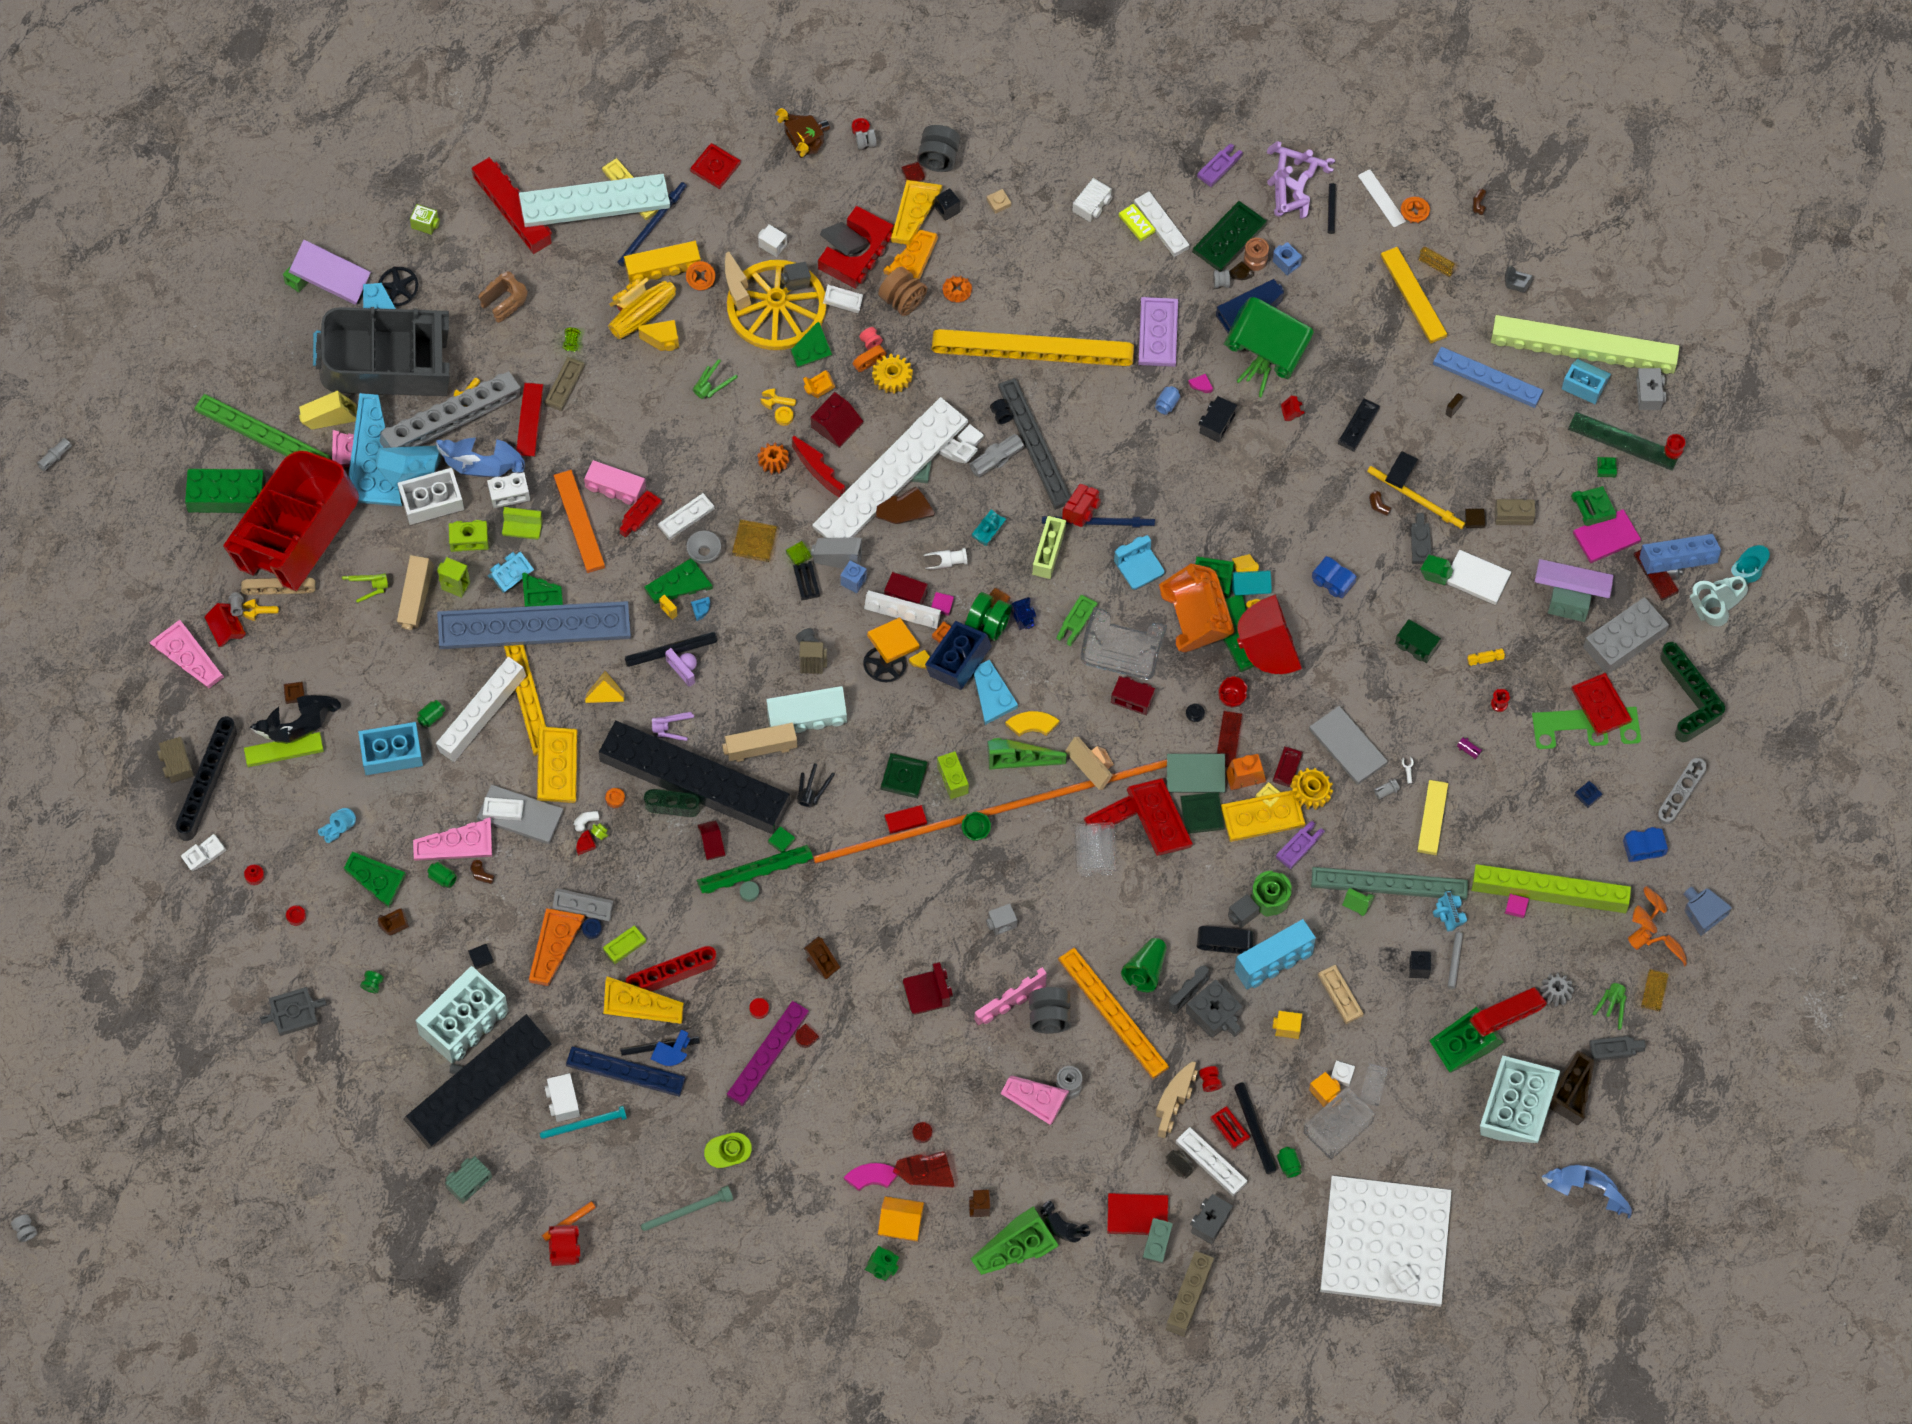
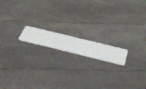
M1367 170L1359 174L1358 177L1392 226L1396 227L1406 222L1372 171Z

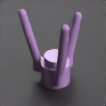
M692 712L667 717L652 718L653 733H658V737L687 741V737L665 733V731L669 730V722L694 718Z

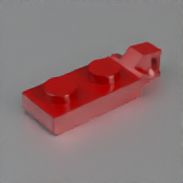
M647 490L624 515L623 525L619 528L620 534L626 538L632 530L636 532L660 507L662 500Z

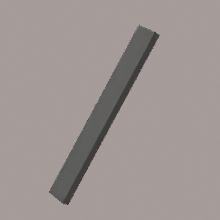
M1016 378L999 383L1000 393L1003 399L1007 400L1009 404L1008 409L1012 410L1014 415L1013 421L1054 510L1064 507L1070 495Z

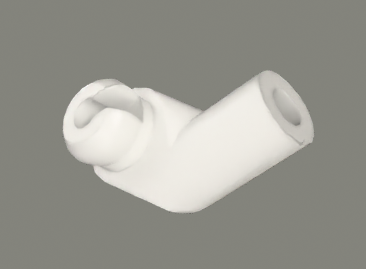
M598 811L581 813L574 820L575 830L584 831L587 822L599 820Z

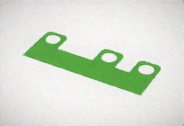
M1625 707L1632 722L1620 727L1621 741L1624 744L1639 743L1641 735L1637 707ZM1583 710L1532 713L1536 746L1539 749L1554 748L1556 746L1554 731L1587 729L1588 741L1591 746L1608 744L1607 733L1603 734L1604 740L1602 742L1593 741L1592 734L1595 731ZM1626 730H1634L1637 734L1636 739L1632 741L1627 740L1624 736ZM1544 734L1549 735L1552 739L1551 744L1547 746L1542 745L1539 741L1540 736Z

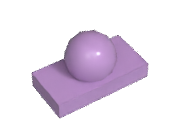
M671 648L667 650L665 655L668 664L689 687L695 684V677L691 672L697 664L695 656L691 653H685L679 658Z

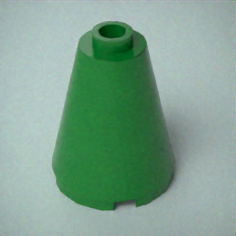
M1151 938L1123 966L1121 976L1129 986L1133 984L1137 986L1136 990L1146 993L1155 990L1158 986L1167 950L1165 942L1160 938Z

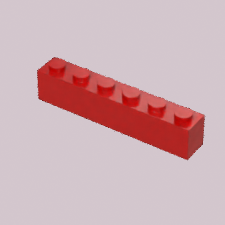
M488 157L471 168L475 181L533 254L552 244V232L548 226H524L519 200L520 191L517 187L514 188L511 185L510 178L507 174L504 175L501 172V167L496 161L493 162Z

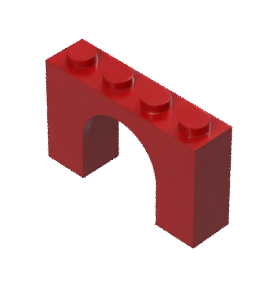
M855 206L848 216L847 226L868 240L870 243L869 249L860 256L849 257L827 246L818 259L819 270L855 289L865 281L867 272L874 268L878 256L881 257L885 251V246L891 243L894 229L893 224L858 206Z

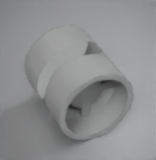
M1074 1066L1063 1067L1057 1074L1056 1087L1069 1091L1066 1097L1068 1100L1079 1096L1082 1087V1074Z

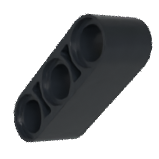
M1200 926L1198 928L1196 947L1204 951L1242 954L1254 947L1255 934L1250 930Z

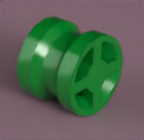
M366 971L364 974L365 979L361 982L360 987L367 992L376 994L380 990L379 984L383 982L384 977L377 972Z

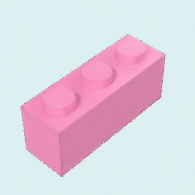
M594 460L584 478L585 488L589 491L600 492L608 498H617L628 505L635 504L646 488L645 478Z

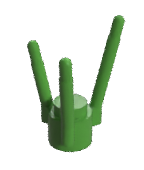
M1258 356L1237 379V383L1241 382L1250 371L1251 373L1246 379L1247 382L1250 381L1255 373H1264L1259 397L1261 398L1268 374L1271 371L1269 367L1271 362Z
M718 359L711 369L710 366L706 367L692 390L701 399H704L706 396L710 398L738 376L734 375L711 390L712 385L708 382V379L721 362Z
M1612 983L1610 989H1606L1604 996L1592 1014L1595 1016L1608 998L1610 1005L1606 1017H1610L1614 1004L1620 1002L1618 1029H1622L1624 1004L1627 998L1624 995L1626 988L1621 984Z

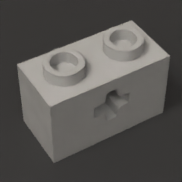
M1638 368L1636 375L1638 409L1661 410L1662 404L1666 402V392H1663L1662 386L1665 384V377L1661 375V368Z

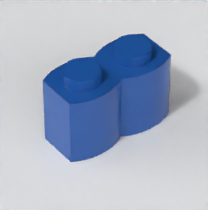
M1327 556L1312 573L1313 582L1317 586L1327 588L1332 596L1342 599L1356 583L1357 578L1350 570L1342 567L1335 560Z
M1656 827L1648 828L1645 832L1630 831L1623 839L1629 862H1637L1647 858H1659L1665 856L1668 851L1663 830L1656 829Z

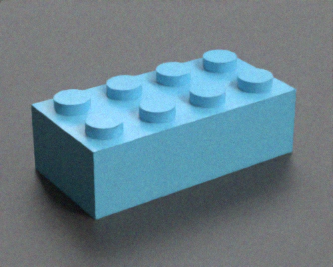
M1302 919L1238 955L1234 971L1246 989L1256 988L1263 983V980L1276 977L1279 971L1285 968H1292L1300 959H1308L1313 953L1316 937Z

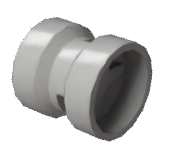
M870 129L867 132H855L858 150L868 146L870 148L877 147L874 129Z
M28 1214L21 1215L11 1222L13 1230L17 1232L16 1236L19 1242L29 1241L38 1233L36 1228L31 1225L32 1220Z

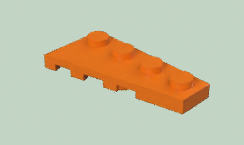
M546 908L529 976V983L549 986L581 927L585 915Z

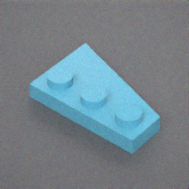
M987 660L980 664L973 675L986 725L1017 709L1018 704L991 661Z

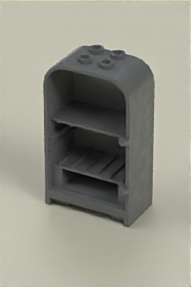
M338 307L327 311L323 316L321 333H317L316 369H319L321 383L331 392L339 391L340 393L447 396L450 379L449 363L442 362V348L447 346L449 311L418 310V308H414V310L378 309L374 307Z

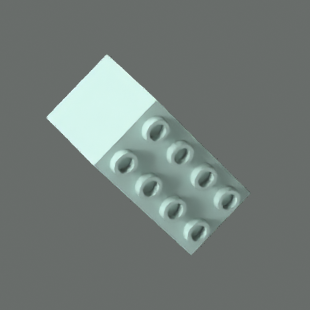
M471 966L416 1019L419 1035L450 1063L454 1064L456 1061L463 1059L466 1051L470 1047H475L480 1041V1037L484 1033H489L493 1029L494 1024L507 1015L506 996Z

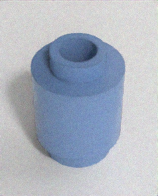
M1172 386L1165 387L1156 400V410L1164 415L1171 412L1180 399L1179 391Z

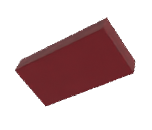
M1284 746L1273 778L1274 783L1290 787L1303 752Z

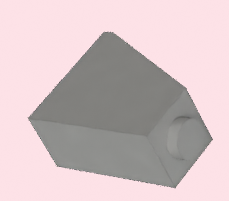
M817 538L816 545L813 544L811 549L814 563L845 569L849 561L860 565L862 538Z

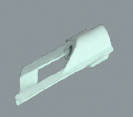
M1739 576L1725 578L1714 583L1699 581L1694 584L1693 594L1690 595V599L1701 621L1705 620L1709 625L1719 627L1728 621V610L1744 598L1748 592V586L1745 579ZM1736 584H1743V587L1741 589H1734V586ZM1703 589H1710L1711 594L1705 596L1700 601V591ZM1713 607L1721 608L1718 614H1711L1709 610Z

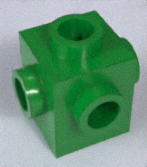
M877 1246L864 1270L873 1274L876 1278L886 1281L890 1275L894 1276L897 1272L899 1257L892 1251Z

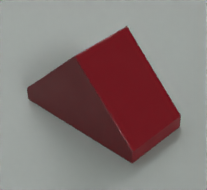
M717 821L698 824L706 860L726 856Z

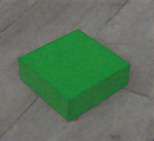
M781 826L768 839V843L781 853L785 852L795 841V837Z

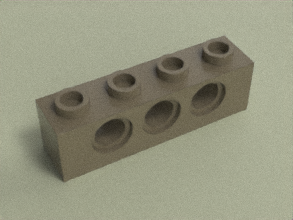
M1198 1251L1194 1252L1167 1321V1331L1185 1337L1212 1269L1214 1257Z

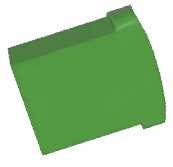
M1349 888L1342 906L1364 916L1375 896L1372 894L1365 896Z

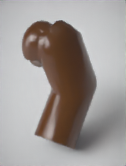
M473 860L470 866L473 877L478 881L493 884L495 875L485 873L482 862L480 860Z

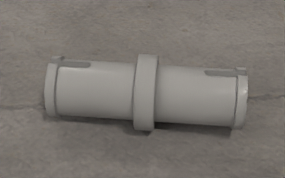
M63 438L54 448H50L48 453L37 462L38 467L46 471L55 461H59L61 456L72 447L70 442Z

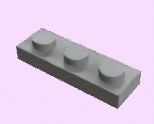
M557 888L552 909L610 921L614 901Z

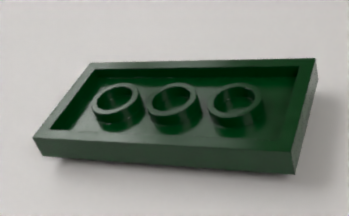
M1238 201L1196 244L1192 252L1210 266L1222 272L1245 248L1246 243L1250 239L1255 238L1267 225V220Z

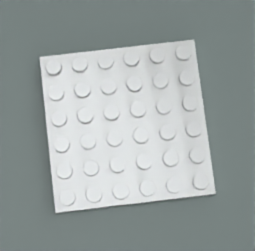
M1332 1176L1320 1292L1441 1307L1451 1190ZM1407 1264L1418 1279V1283L1401 1293L1390 1279V1275Z

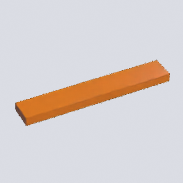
M572 470L555 474L554 480L586 572L590 573L604 569L605 564Z

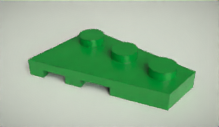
M351 852L344 866L346 873L388 908L406 876L405 872L355 852Z

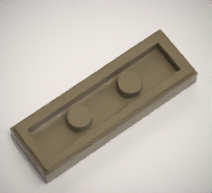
M567 357L544 402L546 406L559 411L563 410L585 367V363Z

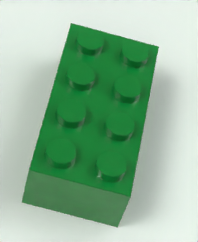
M188 469L185 496L188 513H246L266 484L263 469Z

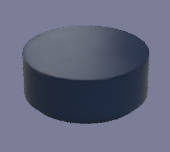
M593 918L587 919L582 924L583 935L588 939L599 937L602 932L601 923Z

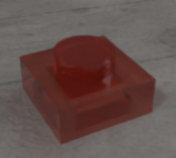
M919 162L901 167L906 181L920 182L925 180Z

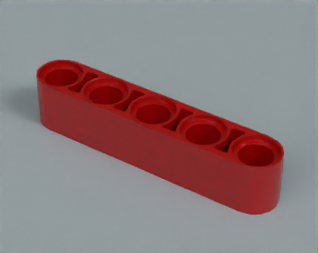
M711 946L701 947L631 974L626 978L625 983L639 984L638 987L653 992L714 968L717 963L716 951ZM706 955L712 956V959L705 960L703 959V957ZM688 962L694 963L692 967L685 966ZM670 969L676 971L674 974L666 973ZM652 976H655V977L658 978V979L655 980V981H649V980H648V979H649L650 977H652Z
M1533 987L1478 1012L1470 1019V1022L1478 1033L1484 1037L1539 1012L1547 1005V1002L1539 991Z

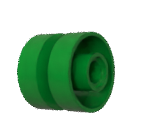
M980 592L970 608L965 625L978 631L984 626L983 633L987 634L989 639L996 641L1008 624L1012 605L998 600L993 606L994 597Z

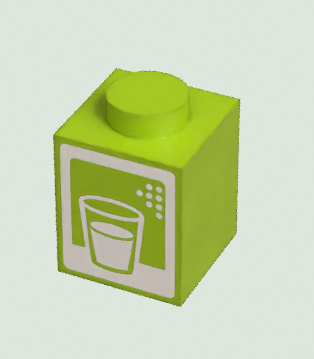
M416 204L410 217L411 228L432 235L434 229H437L440 223L437 210Z

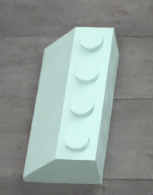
M842 686L766 699L770 727L793 723L795 732L801 733L808 729L819 730L825 726H841L847 723Z

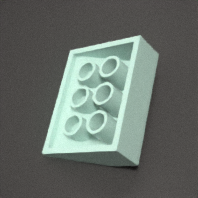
M1502 1055L1480 1124L1481 1135L1501 1141L1538 1143L1560 1070Z

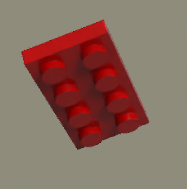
M1163 778L1132 785L1127 788L1129 797L1156 856L1191 848L1193 843Z

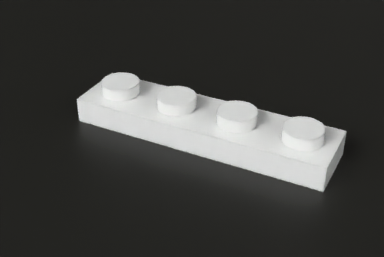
M1150 192L1134 199L1135 206L1155 228V233L1173 257L1189 249L1190 245Z
M869 590L866 594L864 607L866 610L895 618L900 617L902 620L935 629L939 625L941 610Z
M1190 1127L1176 1140V1144L1232 1196L1247 1184V1180Z

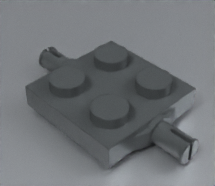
M307 987L269 998L271 1014L260 1017L262 1025L273 1021L277 1026L279 1036L318 1025L315 1008L325 1006L326 1001L324 997L313 1001L309 996Z

